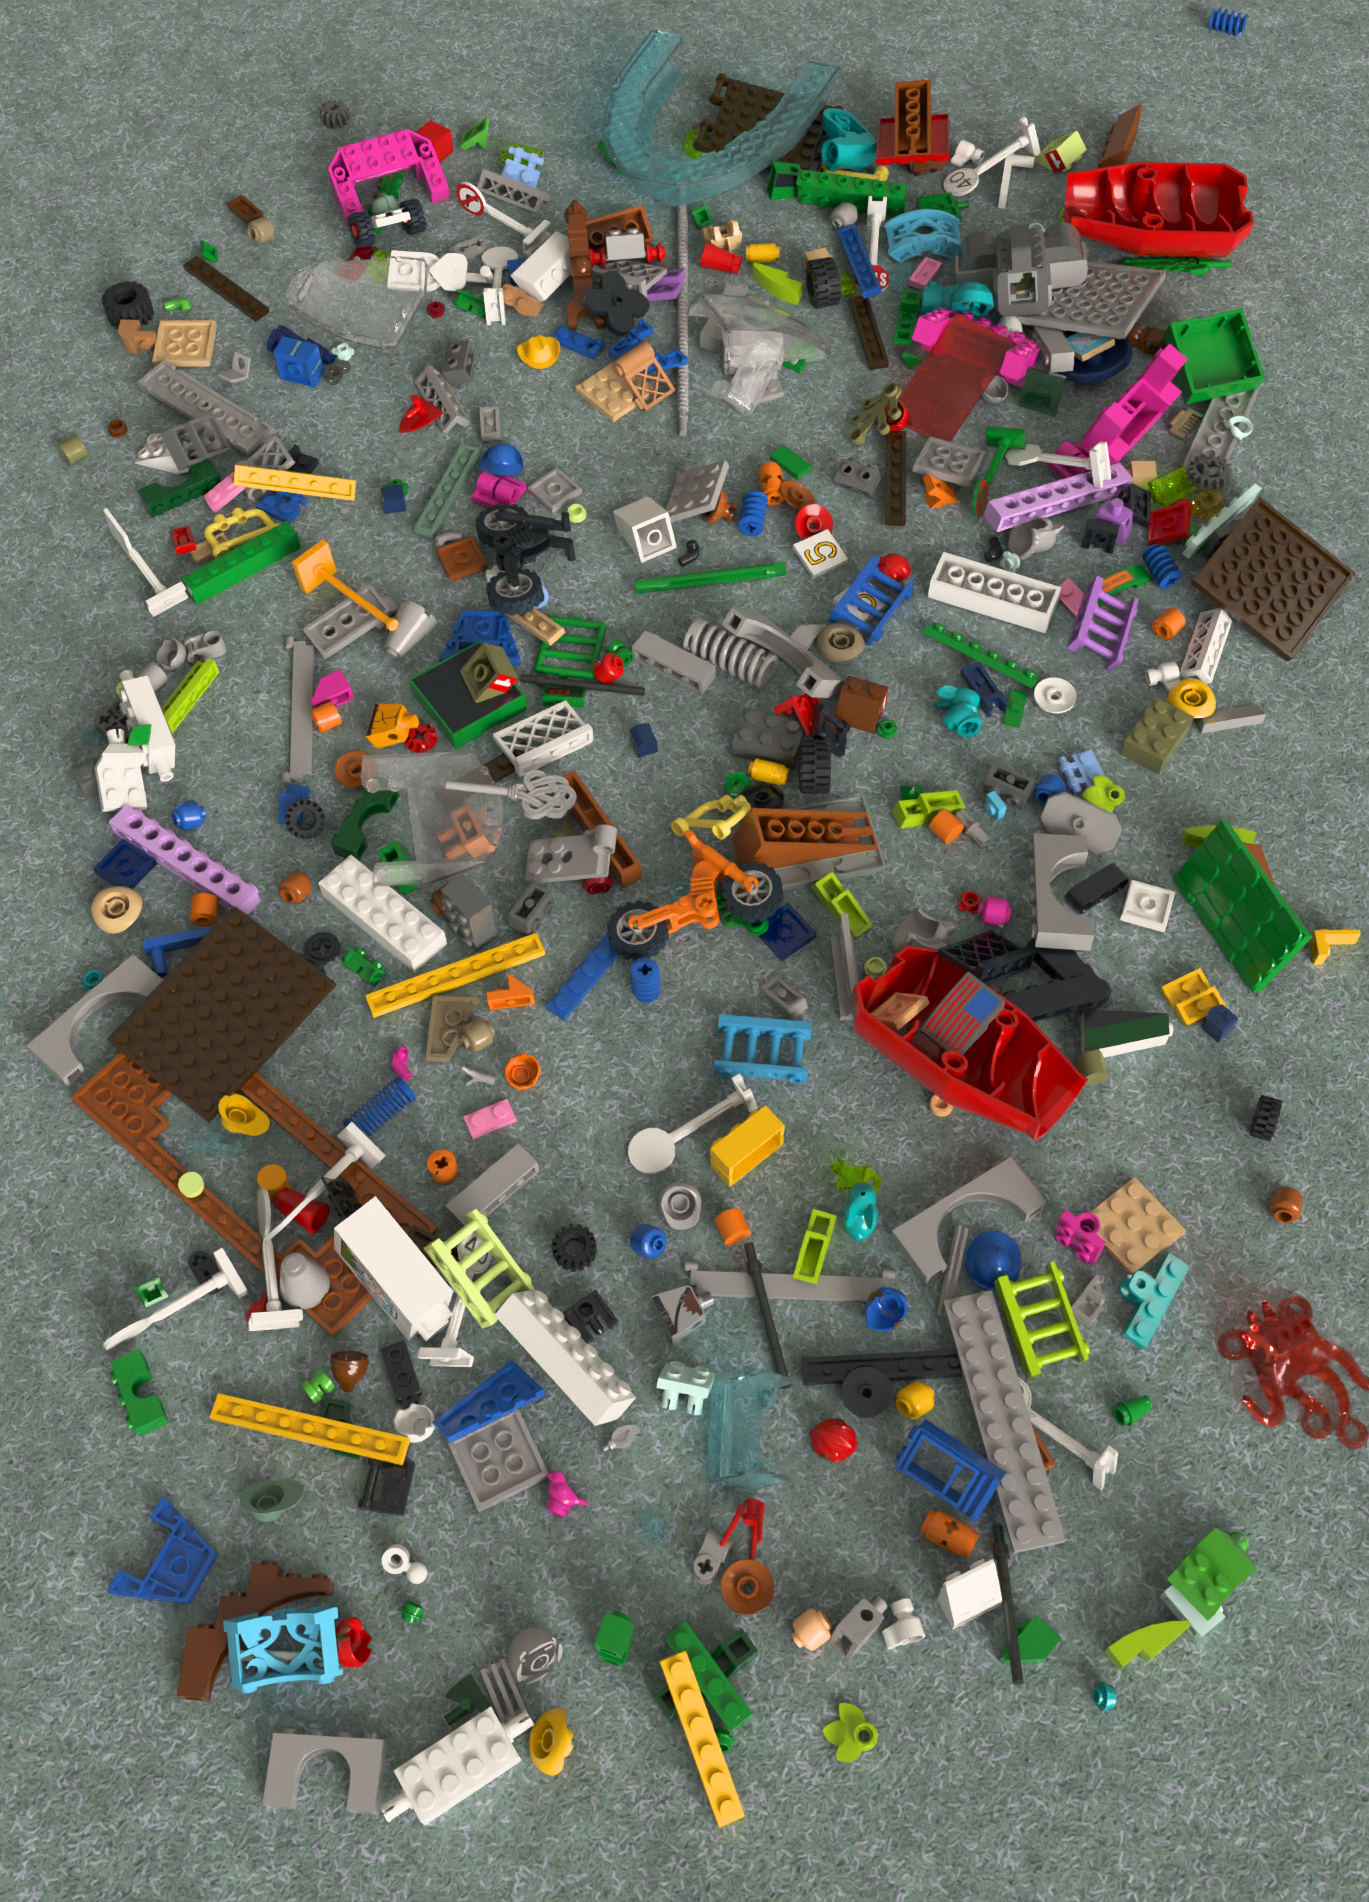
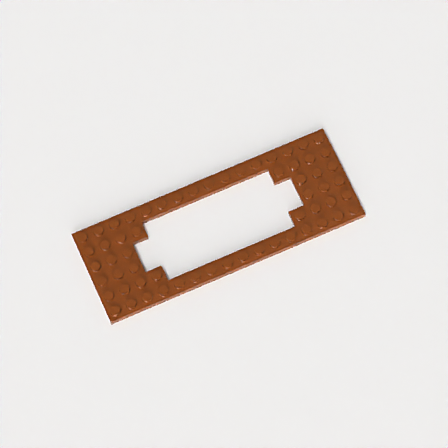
M120 1052L70 1097L71 1100L265 1275L262 1251L263 1238L205 1186L201 1194L196 1197H186L181 1193L178 1182L181 1176L188 1173V1171L154 1141L170 1126L168 1120L156 1109L172 1093ZM257 1072L241 1088L240 1092L330 1170L345 1156L347 1149ZM361 1161L351 1162L338 1176L345 1183L353 1187L355 1190L354 1196L360 1204L365 1205L376 1196L407 1235L413 1225L432 1235L438 1232V1228ZM334 1235L317 1252L300 1238L282 1254L273 1248L278 1288L281 1263L288 1254H302L324 1267L330 1279L328 1293L325 1294L317 1306L302 1310L333 1338L373 1298L334 1250Z

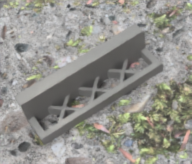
M485 169L482 170L477 185L478 190L482 193L537 214L540 212L543 201L549 202L551 195ZM486 179L491 180L493 186L487 190L483 189ZM504 185L508 192L501 196L497 188ZM517 191L521 192L523 197L519 201H515L513 194ZM532 197L538 198L535 208L530 207L528 199Z
M428 365L414 382L425 400L437 408L439 403L442 402L441 411L444 413L436 419L442 432L448 433L456 423L464 427L467 426L470 420L446 378L443 377L442 371ZM428 377L427 386H423L422 383ZM432 390H435L434 399H431ZM446 415H449L451 419L445 425Z

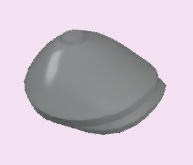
M676 1181L662 1189L658 1198V1207L663 1218L671 1228L686 1230L695 1226L699 1220L701 1197L696 1187L692 1184Z

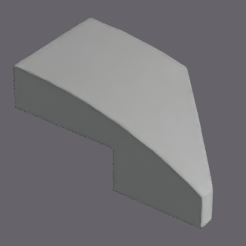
M827 624L800 625L790 637L808 650L815 640H818L819 633Z
M1097 1274L1071 1306L1075 1319L1086 1328L1090 1327L1103 1310V1304L1106 1300L1105 1294H1102L1100 1287L1101 1278Z

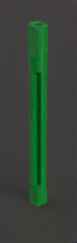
M785 562L634 580L635 593L641 594L786 576Z

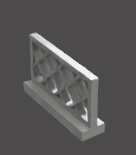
M605 259L606 267H602L601 263H598L592 269V288L600 289V280L603 274L608 271H614L624 278L628 291L639 292L647 297V290L667 274V268L629 259L608 261Z
M841 913L839 936L831 937L830 942L840 1020H853L852 992L854 986L859 982L854 938L850 934L848 913Z

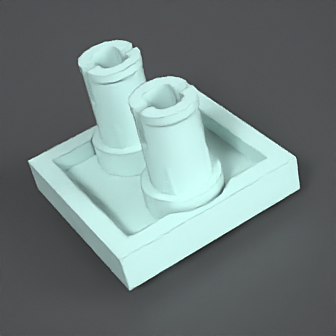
M678 1361L666 1362L657 1382V1388L664 1389L661 1407L666 1409L670 1399L669 1409H677L679 1393L689 1395L685 1411L692 1414L695 1404L694 1415H701L703 1400L710 1393L715 1373L709 1372L710 1370L705 1367L697 1366L690 1368Z

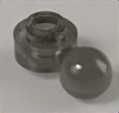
M340 360L336 366L333 364L326 365L322 372L323 379L329 384H338L342 376L350 372V363L346 360Z

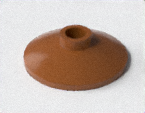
M791 480L784 481L781 484L780 493L791 507L801 510L807 505L815 504L814 496L802 484Z
M352 751L338 759L334 767L336 779L342 785L350 788H359L372 781L377 774L378 767L376 760L370 754L363 751Z
M749 1559L737 1561L729 1566L722 1577V1597L728 1607L736 1613L742 1615L757 1614L763 1611L773 1598V1577L770 1571L760 1562ZM746 1584L751 1585L753 1588L749 1594L744 1593L742 1590Z

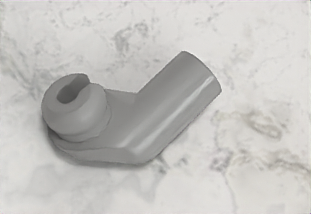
M447 532L438 535L434 540L436 541L435 547L445 546L446 542L454 543L462 540L463 533Z

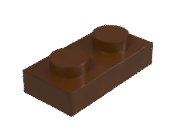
M242 195L227 203L228 209L247 225L250 221L264 217L263 212Z

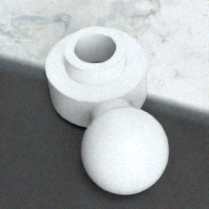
M394 1544L385 1550L382 1556V1565L387 1572L399 1574L404 1571L406 1572L407 1579L413 1584H420L427 1577L426 1566L420 1562H409L410 1555L404 1546ZM398 1554L401 1560L395 1561L392 1555Z

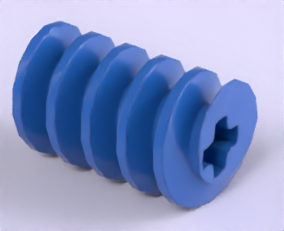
M1219 7L1217 12L1214 8L1209 22V29H1212L1215 25L1216 31L1222 27L1223 33L1228 29V33L1232 34L1235 30V36H1238L1240 32L1242 34L1244 32L1248 14L1241 18V12L1235 16V11L1233 10L1228 15V9L1222 13V7Z
M751 491L743 497L738 528L744 535L758 536L763 531L762 527L768 497L763 492Z
M1152 545L1143 552L1142 559L1145 561L1150 573H1152L1153 578L1156 579L1160 589H1168L1179 581L1182 577V572L1179 570L1178 565L1175 564V560L1171 558L1172 556L1168 552L1167 547Z
M645 957L639 958L632 963L630 968L632 991L638 1001L650 1003L655 1001L660 995V970L654 960Z

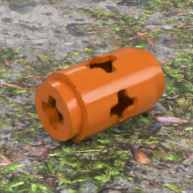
M766 462L760 466L758 472L761 492L768 497V505H778L784 501L780 493V486L784 482L782 471L777 463Z
M933 1509L929 1511L920 1531L921 1534L925 1535V1539L959 1557L963 1555L967 1558L971 1555L979 1537V1533L974 1531V1527L939 1509L937 1511Z

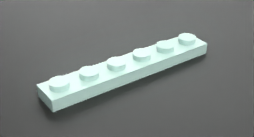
M1256 483L1250 489L1246 487L1239 495V498L1235 497L1228 505V508L1225 506L1217 515L1218 517L1214 516L1208 522L1207 527L1202 526L1196 533V537L1192 535L1185 543L1187 548L1183 555L1188 559L1192 557L1212 538L1213 532L1217 528L1225 527L1255 499L1262 488Z

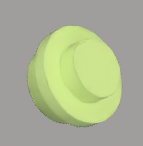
M572 504L567 510L571 522L579 523L586 518V510L580 504Z
M879 957L869 959L864 966L865 974L873 979L878 975H884L887 970L886 963Z

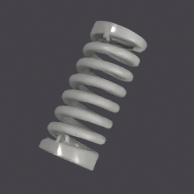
M698 618L692 623L685 636L683 650L690 651L695 656L710 661L716 667H720L722 671H729L730 675L738 676L740 680L748 681L750 685L756 686L760 690L765 688L775 673L778 656L772 653L766 656V651L762 648L756 652V645L749 644L747 646V641L744 639H740L737 642V636L731 634L728 637L726 630L722 629L719 631L718 626H710L709 622L702 618Z

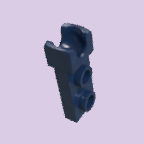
M980 662L961 669L960 674L969 688L980 696L981 708L987 717L992 716L993 706H997L1001 711H1006L1008 706L1007 698L1001 690H998Z

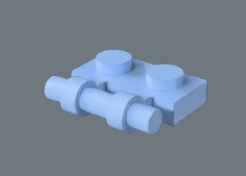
M511 146L509 153L514 155V160H506L501 176L536 188L541 172L535 170L536 164L542 166L544 159L538 157V154L533 152L531 154L525 152L523 148ZM521 160L529 161L528 166L520 164Z
M1092 749L1072 755V763L1068 762L1064 756L1058 759L1059 770L1062 775H1065L1067 786L1073 791L1075 796L1082 794L1081 787L1085 786L1087 789L1094 786L1093 776H1105ZM1077 771L1080 778L1075 777L1073 772Z

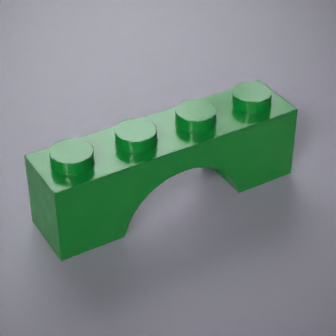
M686 1621L664 1638L674 1653L682 1650L686 1651L700 1690L730 1732L734 1733L754 1716Z

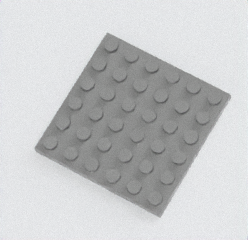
M1087 261V278L1083 283L1074 287L1052 289V301L1046 311L1040 314L1016 316L1021 324L1028 326L1035 325L1060 329L1061 331L1068 330L1081 334L1088 333L1095 334L1096 336L1125 339L1164 281L1166 271Z

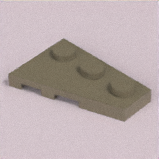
M433 996L425 1057L427 1062L451 1061L460 1042L461 1028L470 1022L480 1002L479 997Z

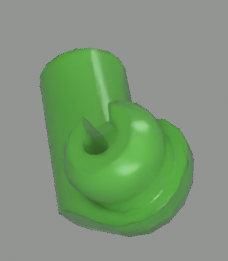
M176 298L163 303L167 312L180 307L183 312L191 309L190 301L187 298Z

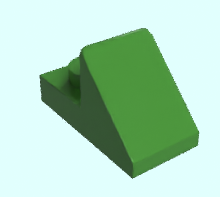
M488 117L461 134L460 147L463 150L474 147L478 142L487 151L489 137Z

